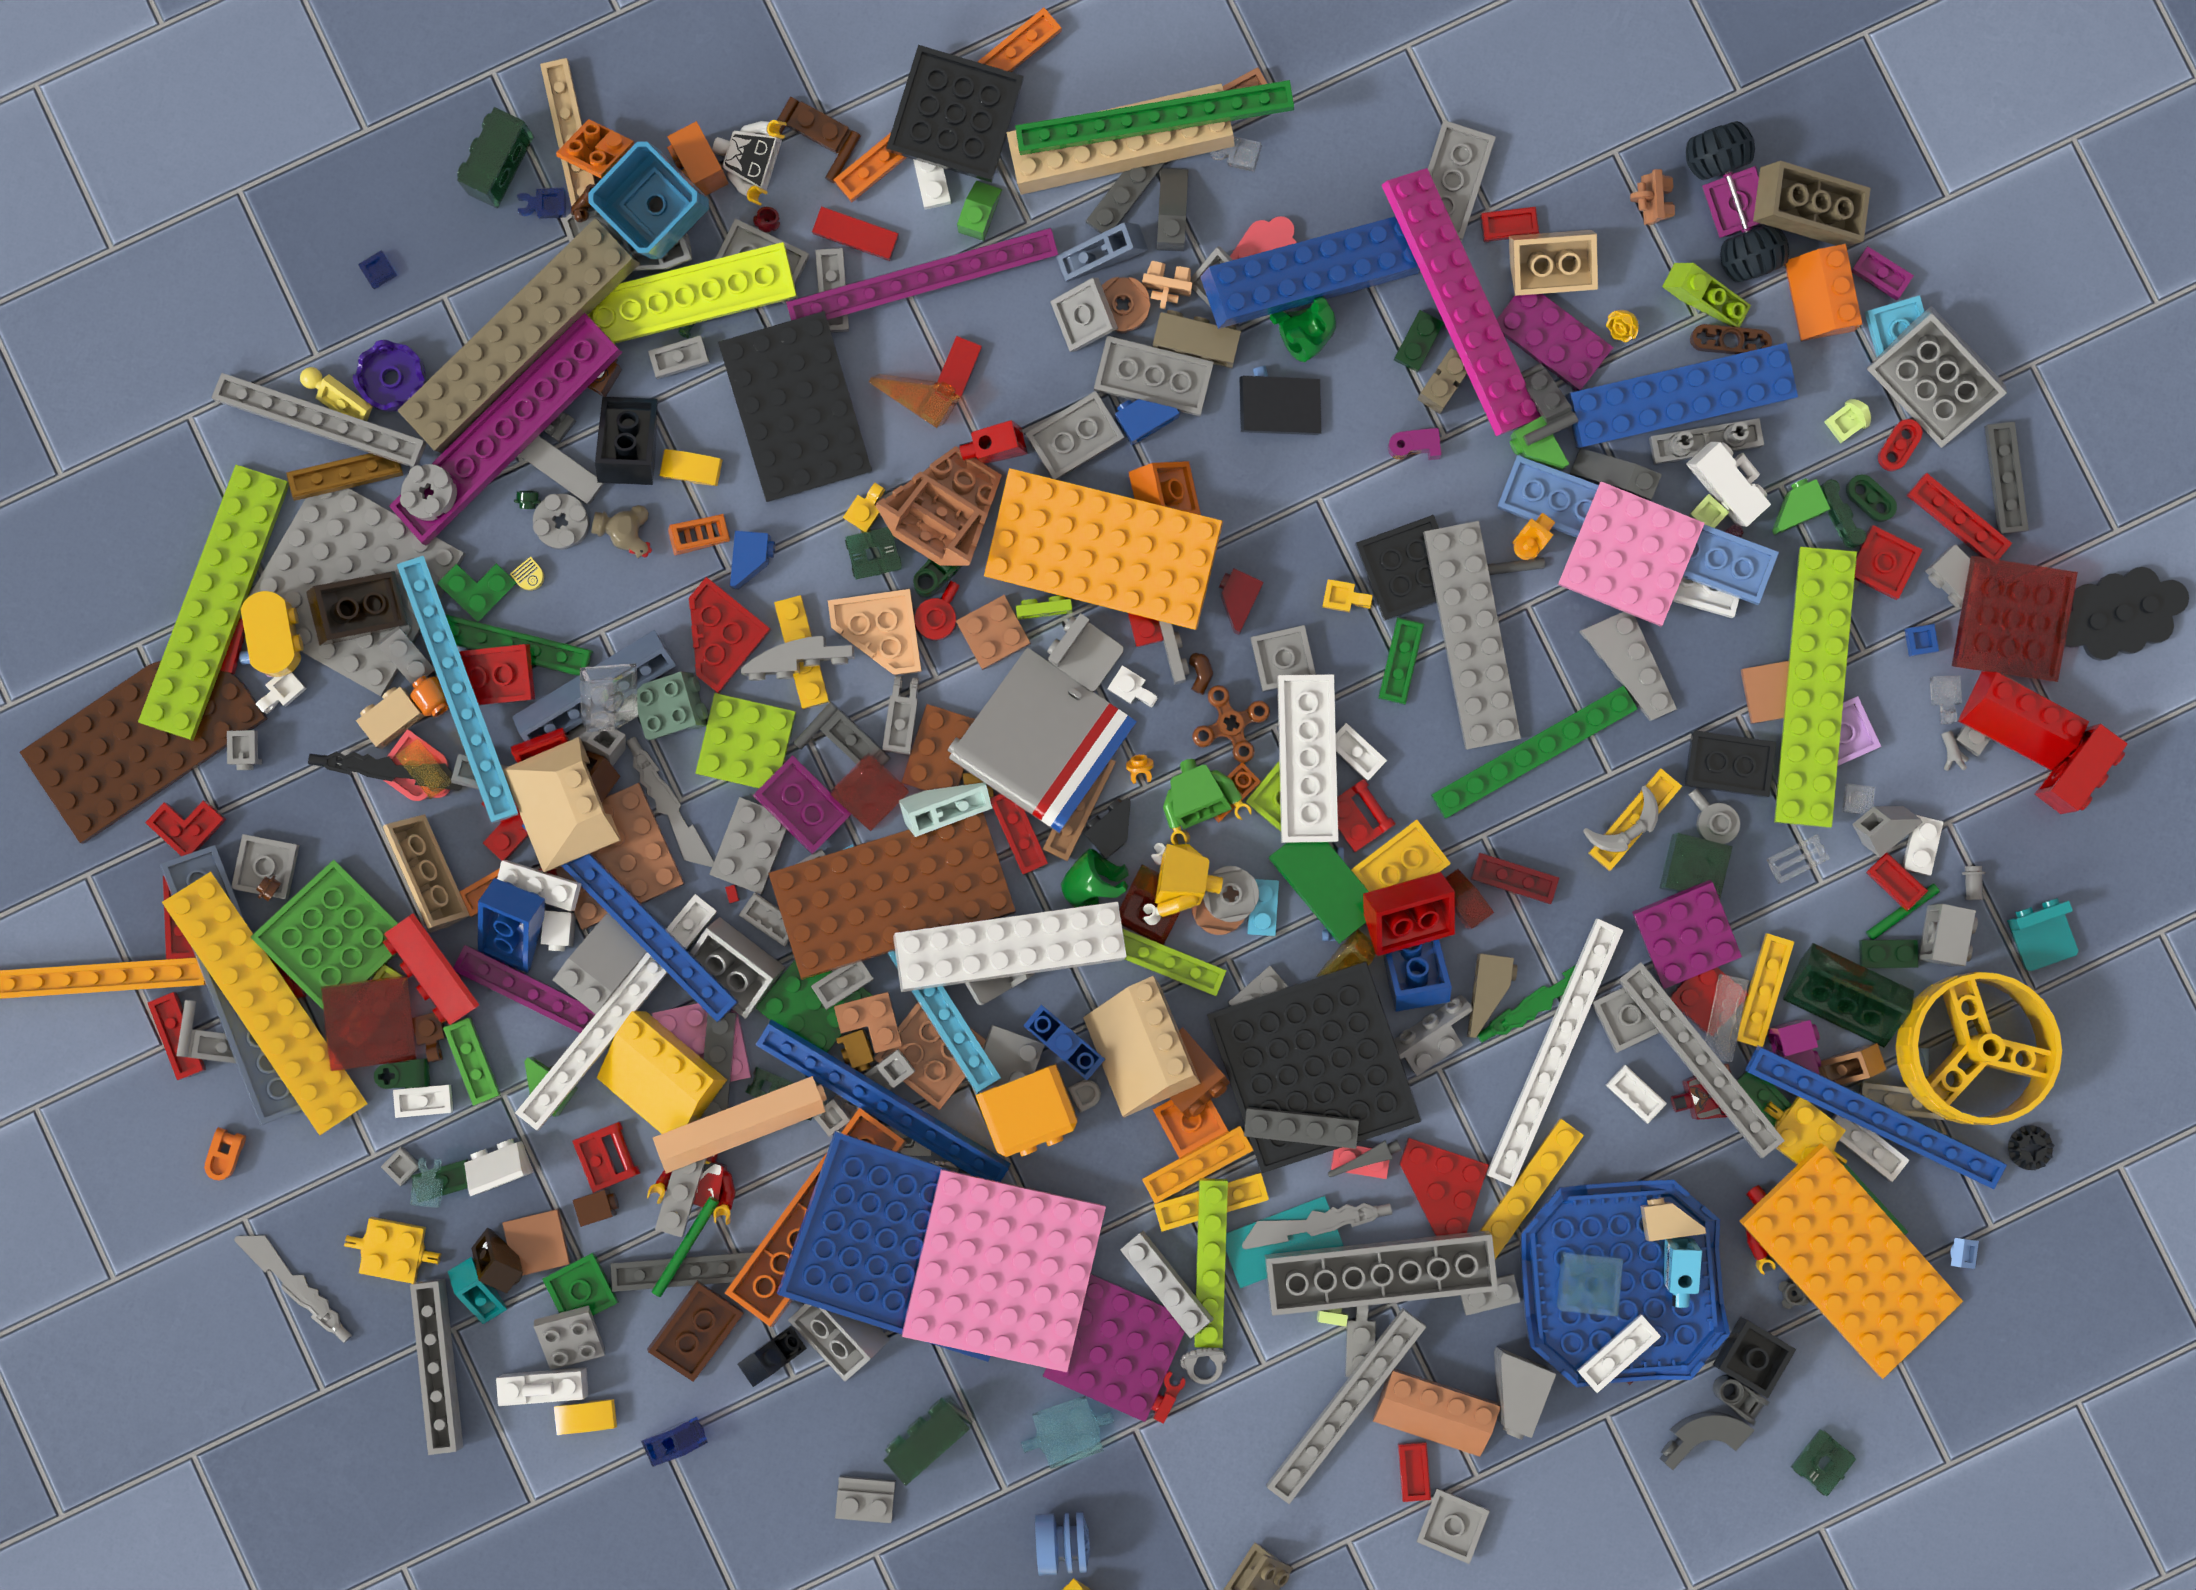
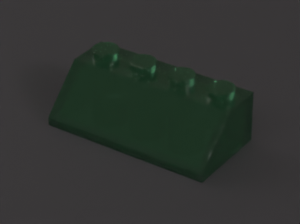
M1812 943L1800 960L1783 1000L1864 1039L1878 1043L1879 1046L1885 1048L1911 1013L1914 990Z

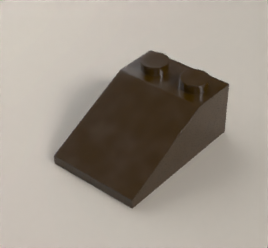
M395 571L316 585L306 592L320 646L348 641L395 629L398 626L408 625Z

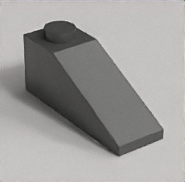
M1161 168L1157 250L1184 251L1188 169Z
M1583 448L1579 449L1570 471L1571 475L1597 485L1600 482H1604L1649 501L1652 500L1662 474L1638 464Z

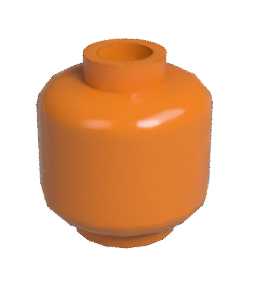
M422 676L412 684L414 689L410 694V699L424 716L436 718L449 709L437 676L429 678Z

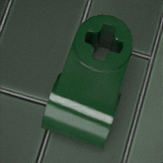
M928 559L914 575L913 584L916 593L921 597H932L962 566H940ZM923 577H929L934 581V584L929 589H922L919 587L918 582Z
M428 1059L405 1060L399 1063L380 1065L374 1072L375 1083L383 1089L431 1086ZM387 1068H389L390 1073L395 1074V1078L390 1079V1084H388L387 1079L382 1078V1074L387 1073Z

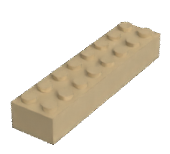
M1221 83L1186 92L1172 94L1164 97H1159L1151 100L1137 102L1129 105L1115 107L1111 109L1220 92L1224 90ZM1230 121L1020 155L1016 130L1006 132L1021 195L1120 173L1132 168L1146 167L1234 147V135Z

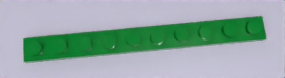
M1290 80L1020 124L1015 125L1019 153L1020 155L1294 111V102Z

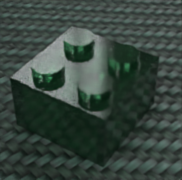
M1681 833L1673 834L1659 888L1679 893L1711 880L1720 899L1733 846Z

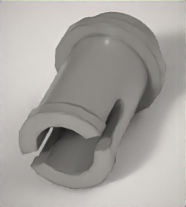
M1965 866V872H1962V875H1965V900L1984 899L1982 874H1985V871H1982V866Z

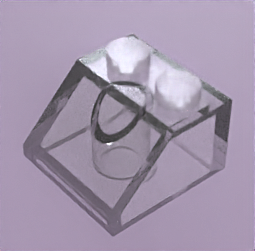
M636 663L580 668L581 720L586 733L616 730L638 717Z

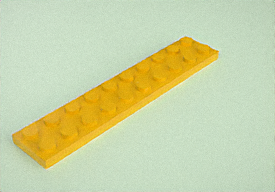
M212 872L207 873L162 902L319 1136L368 1104L266 952L251 938L253 933Z

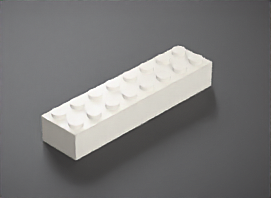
M1118 902L899 932L893 936L901 992L1122 961L1127 957Z

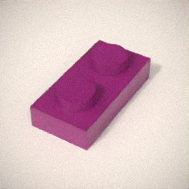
M1868 246L1851 269L1852 273L1896 301L1901 297L1914 276Z

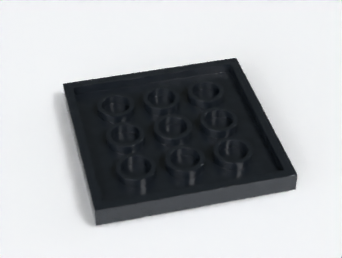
M918 45L886 150L992 183L1024 76Z

